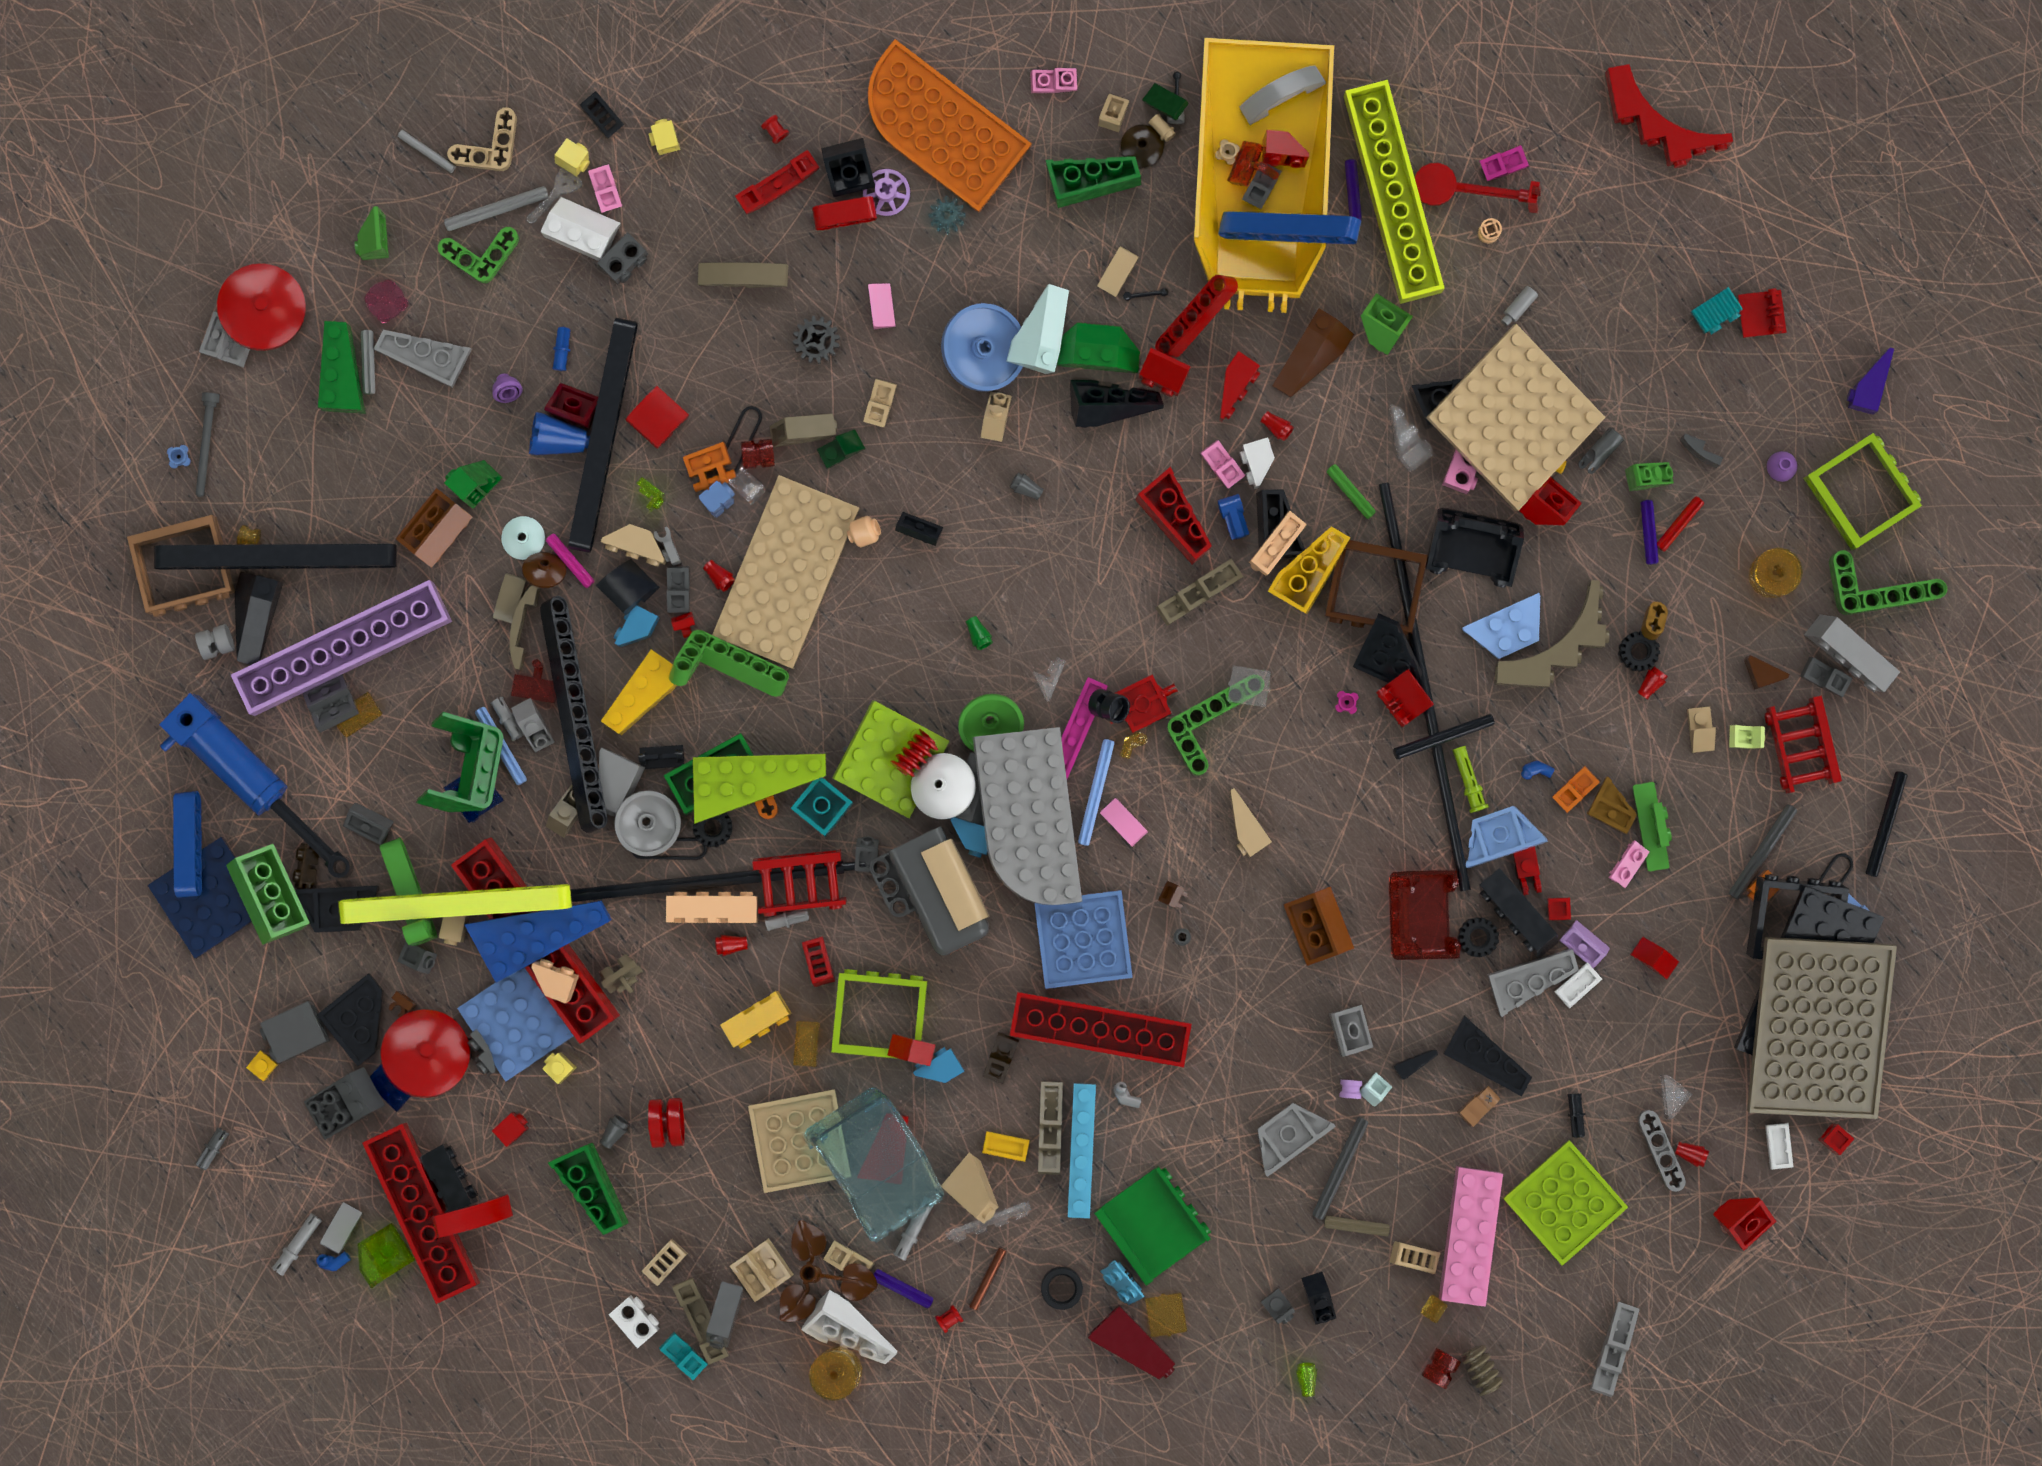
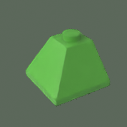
M375 206L357 234L358 241H355V252L359 254L362 260L389 258L386 215L378 206Z
M1377 293L1361 315L1369 344L1387 355L1413 317Z

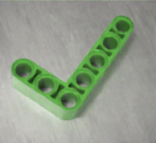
M1841 550L1834 553L1829 559L1836 606L1843 615L1934 601L1942 598L1947 593V585L1941 579L1859 592L1852 555L1848 551ZM1837 556H1842L1845 559L1844 567L1837 564ZM1842 577L1848 579V588L1841 586L1840 580ZM1932 584L1938 586V595H1934L1931 592ZM1910 588L1917 590L1918 596L1916 599L1910 597ZM1889 591L1896 595L1894 603L1890 602L1887 598ZM1867 595L1874 598L1875 603L1873 606H1869L1866 603ZM1845 599H1850L1853 602L1852 610L1845 607Z
M695 630L690 634L676 656L669 675V680L674 685H686L701 662L775 697L783 694L789 678L788 672L783 668L702 630Z
M1248 676L1169 721L1167 731L1191 774L1200 776L1208 769V761L1192 730L1260 694L1264 688V681L1260 676ZM1250 680H1257L1260 684L1259 690H1250L1248 682ZM1232 690L1239 691L1241 695L1240 700L1236 702L1230 700L1229 692ZM1216 700L1221 703L1222 707L1219 712H1213L1210 709L1211 701ZM1193 711H1199L1202 714L1200 722L1196 723L1191 720L1190 714ZM1175 721L1181 722L1183 731L1180 733L1173 732L1171 724ZM1186 740L1191 741L1194 745L1193 751H1183L1182 743ZM1194 760H1201L1204 763L1202 771L1197 772L1193 769L1192 763Z
M400 837L381 844L380 851L396 895L423 894L402 838ZM432 918L406 920L407 925L402 927L405 940L410 946H417L438 938Z

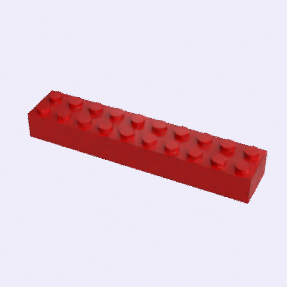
M492 837L485 839L451 864V867L469 891L527 887ZM537 911L498 913L486 915L489 919H497ZM569 944L541 958L553 962L554 967L560 969L561 967H567L574 970L573 974L579 975L569 1002L563 1003L545 996L579 1044L620 1016ZM532 964L524 967L542 991V988L531 968Z

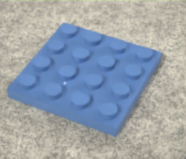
M1121 890L1082 895V902L1061 905L1034 903L1045 989L1133 978Z
M525 968L494 983L457 1008L472 1032L477 1029L490 1049L494 1064L505 1082L574 1037Z

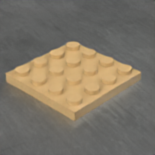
M835 1089L748 1106L764 1193L851 1177Z

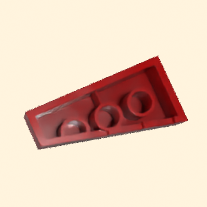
M1171 467L1137 495L1136 502L1192 565L1210 550L1212 545L1200 522L1197 520L1192 506L1188 503Z

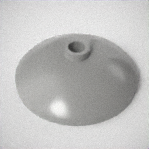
M645 790L630 795L621 803L615 815L614 826L619 841L627 850L640 856H654L669 849L676 841L680 832L681 819L676 805L670 798L656 791ZM648 817L650 822L646 825L642 824L643 818Z

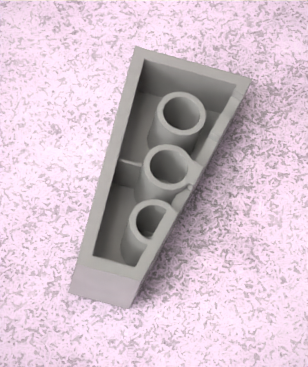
M1820 614L1804 634L1828 653L1836 662L1846 667L1851 675L1865 682L1864 686L1872 692H1885L1900 673L1898 669L1838 617Z

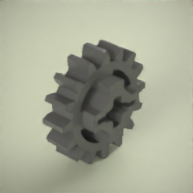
M812 316L811 322L805 318V325L798 324L797 327L800 331L793 333L798 338L793 341V345H799L795 349L796 353L802 352V360L809 357V363L811 364L814 359L817 360L818 364H821L822 358L828 362V355L835 356L836 353L833 349L840 347L835 342L840 340V335H834L838 331L837 327L830 328L832 321L829 320L827 323H824V317L822 316L819 321H816L815 316ZM814 326L823 327L825 329L820 331L815 329ZM807 331V339L802 342V337L804 333ZM814 336L820 338L819 344L813 342ZM829 338H831L830 346L826 350V341L829 340ZM811 349L816 350L819 354H813L808 351Z

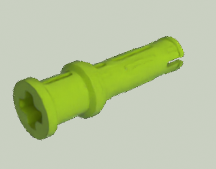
M1466 746L1452 750L1465 786L1463 793L1468 798L1471 807L1470 813L1489 808L1488 804H1485L1481 792L1483 788L1477 783Z

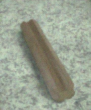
M1326 1216L1324 1220V1227L1380 1236H1388L1390 1230L1388 1224L1333 1216Z

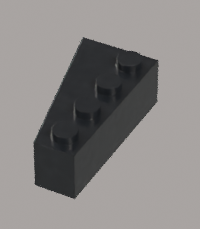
M1462 379L1411 385L1409 391L1425 430L1434 427L1426 417Z

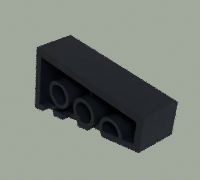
M1500 868L1479 884L1481 890L1479 894L1487 903L1491 902L1494 905L1495 909L1493 910L1501 919L1504 918L1508 922L1509 929L1515 936L1518 935L1522 939L1523 945L1537 959L1558 943L1557 933Z

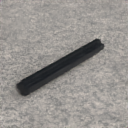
M1491 714L1396 747L1393 749V754L1396 759L1404 758L1495 724L1494 718Z
M1901 771L1895 772L1866 869V874L1872 877H1877L1908 777L1906 773Z

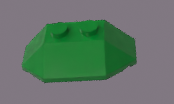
M1076 323L1062 336L1056 366L1138 374L1140 351L1120 326Z

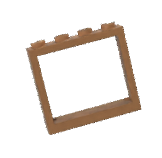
M209 515L127 537L146 613L153 614V617L165 615L166 611L171 609L182 611L187 609V605L194 603L196 606L208 604L210 599L230 598L229 594L235 592L230 569H221L224 588L155 605L141 550L143 545L211 528L214 544L223 545L217 517Z

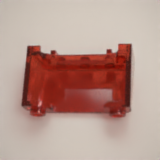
M1457 870L1393 872L1390 875L1391 954L1395 960L1460 958V943L1456 937H1449L1448 893L1454 892L1459 883Z

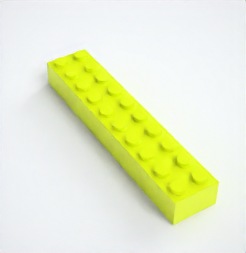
M1388 80L1346 90L1344 101L1399 303L1402 304L1440 294L1445 288Z

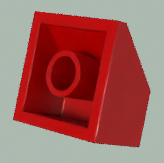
M1150 348L1139 373V379H1142V384L1153 388V386L1160 388V392L1169 397L1173 395L1178 397L1191 366Z

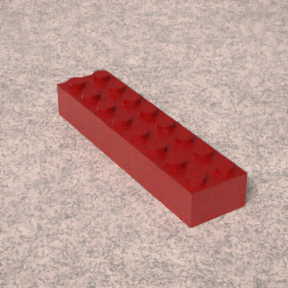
M1017 992L1010 1036L1184 1068L1192 1024Z
M400 1124L362 1142L435 1303L438 1304L480 1284L458 1233L441 1238L436 1236L432 1216L445 1213L447 1209L443 1200L439 1199L437 1195L438 1190L420 1159L422 1156L408 1124Z

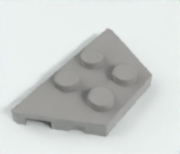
M1291 1103L1257 1128L1265 1175L1268 1177L1336 1126L1322 1117Z

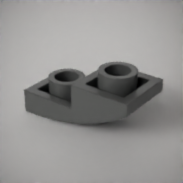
M476 1029L467 1036L468 1044L475 1052L479 1051L481 1053L474 1059L477 1062V1069L482 1074L486 1073L489 1076L495 1072V1064L487 1043Z

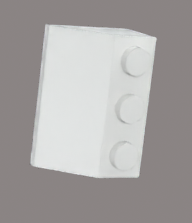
M561 197L549 212L541 233L547 239L599 261L609 251L621 223Z

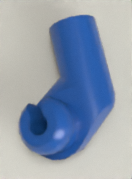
M1533 761L1524 765L1521 776L1526 780H1530L1533 775L1540 773L1551 778L1555 768L1540 761Z
M346 1251L337 1257L321 1254L317 1257L316 1262L322 1269L337 1271L349 1262L351 1257Z

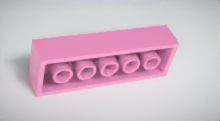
M1456 1166L1439 1299L1442 1301L1486 1307L1503 1174L1500 1172Z

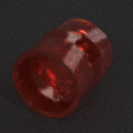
M761 439L758 443H755L753 440L741 442L744 470L756 469L758 465H761L762 468L775 467L772 439Z
M1436 1348L1430 1358L1432 1363L1426 1365L1421 1375L1436 1385L1447 1389L1452 1380L1451 1373H1456L1461 1361Z

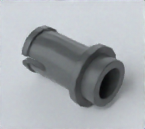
M1181 928L1175 931L1173 938L1176 944L1184 946L1190 942L1191 934L1188 930ZM1180 933L1185 934L1186 939L1184 941L1178 939Z

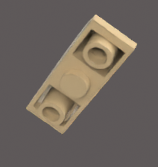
M629 524L601 539V543L606 545L605 549L617 553L619 549L625 551V556L636 560H638V557L647 559L646 563L657 567L659 563L663 565L666 563L653 533L649 530Z

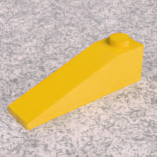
M1331 526L1277 574L1268 592L1308 614L1349 542L1350 537Z

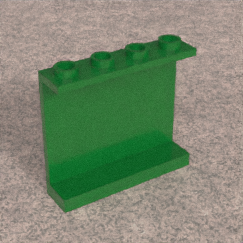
M1159 1166L1094 1212L1146 1286L1155 1277L1202 1243L1211 1240L1208 1236L1211 1233L1210 1229L1204 1221L1201 1224L1195 1217L1198 1215L1191 1203L1188 1206L1182 1199L1185 1197V1194L1178 1185L1175 1188L1169 1181L1172 1179V1176L1165 1167L1161 1170Z

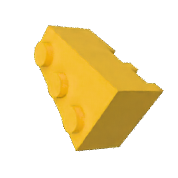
M775 991L720 1026L733 1048L739 1046L742 1049L752 1043L750 1038L758 1035L760 1038L770 1032L769 1027L775 1023L780 1026L789 1021L788 1016L792 1013L780 992Z

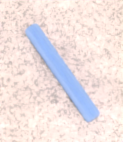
M485 707L475 711L480 723L496 727ZM503 739L500 757L516 785H521L527 781V778Z

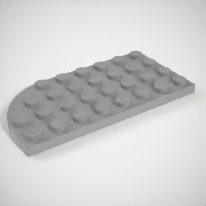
M1060 727L973 737L986 846L995 873L1008 889L1030 902L1042 905L1082 902Z

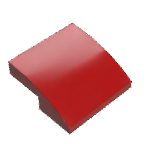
M656 386L625 420L658 449L688 418L689 414Z

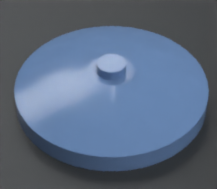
M975 304L957 312L947 323L941 341L942 357L948 372L961 385L975 391H993L1011 383L1023 368L1022 366L1006 362L1011 341L1021 329L1019 322L1007 310L993 304Z

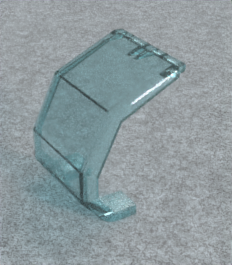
M877 1087L869 1088L807 1128L804 1132L807 1146L810 1150L815 1148L848 1197L867 1237L872 1242H879L888 1236L890 1231L894 1232L908 1223V1219H914L925 1212L927 1207L931 1208L943 1200L944 1192L924 1150L891 1100Z

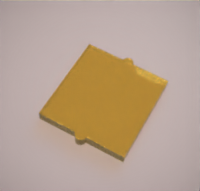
M1162 1293L1161 1296L1145 1298L1151 1337L1163 1335L1170 1337L1175 1333L1187 1332L1181 1293L1169 1295Z

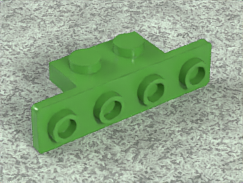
M1654 782L1633 785L1642 844L1649 851L1645 858L1647 871L1668 869L1670 866L1666 846H1670L1669 841H1672L1670 828H1666L1665 820L1668 819L1666 806L1663 807L1662 802L1658 803Z

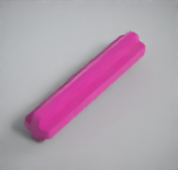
M554 533L548 536L546 539L548 545L585 588L590 587L594 583V579Z

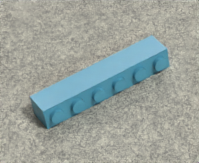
M1074 1083L1068 1194V1217L1090 1218L1096 1084Z

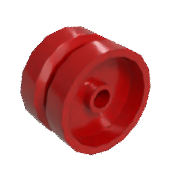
M670 1098L667 1101L666 1110L662 1099L649 1100L648 1130L652 1148L664 1147L667 1142V1133L672 1147L684 1146L685 1121L681 1098Z

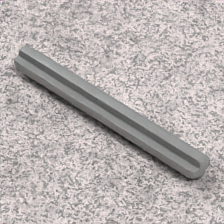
M542 186L444 220V224L448 231H452L547 199L549 195L546 187Z

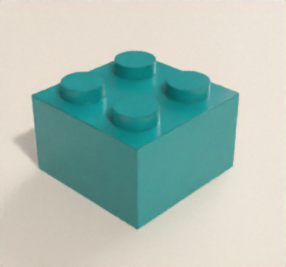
M824 778L812 781L791 809L827 837L854 803Z

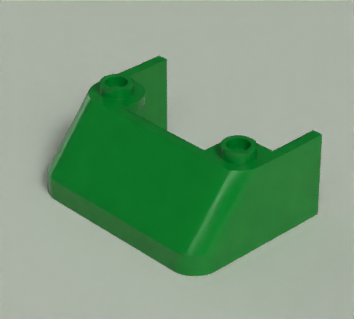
M442 712L432 722L431 727L452 732L450 738L452 747L459 752L465 753L458 792L447 790L441 793L428 789L417 799L416 803L446 812L485 810L490 806L493 799L504 739L503 733L497 727Z

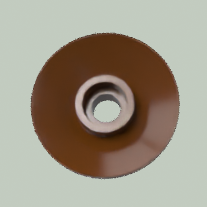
M540 552L529 556L524 561L522 573L526 581L531 585L540 588H550L564 580L566 566L558 556L547 552Z

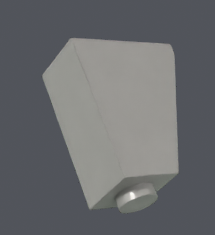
M601 748L599 751V775L606 813L615 817L621 803L634 793L645 767L608 749Z

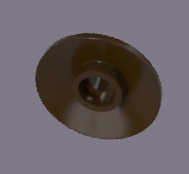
M1136 125L1128 129L1123 135L1120 146L1123 157L1135 156L1138 168L1150 167L1161 158L1164 142L1153 127ZM1144 141L1147 145L1141 148L1138 143Z

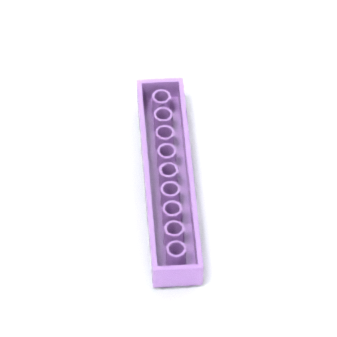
M428 580L231 674V677L248 713L256 716L449 624L452 620L434 582Z

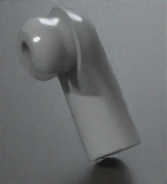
M1117 1082L1114 1086V1094L1118 1102L1122 1105L1139 1108L1141 1098L1131 1096L1126 1083Z

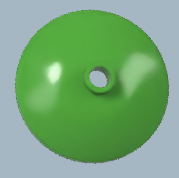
M986 694L973 699L964 707L958 720L960 737L963 743L972 751H974L973 737L1021 732L1024 729V719L1018 705L1010 698L999 694ZM988 716L993 717L991 720H986Z

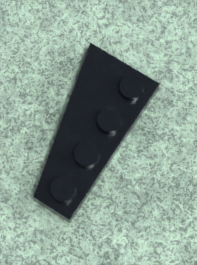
M1465 1015L1463 1016L1443 1054L1522 1097L1532 1076L1510 1058Z

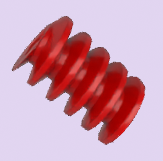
M921 729L919 731L922 736L918 734L913 735L916 743L908 741L907 744L910 749L902 748L904 756L896 754L898 762L890 761L905 776L914 777L913 768L921 770L918 762L927 763L924 756L932 757L930 749L938 751L935 741Z

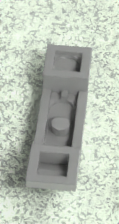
M1315 65L1305 67L1269 83L1249 97L1239 108L1249 125H1252L1268 116V110L1303 91L1308 94L1325 85L1326 81Z

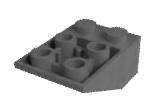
M364 1067L347 1074L304 1101L324 1140L385 1106Z

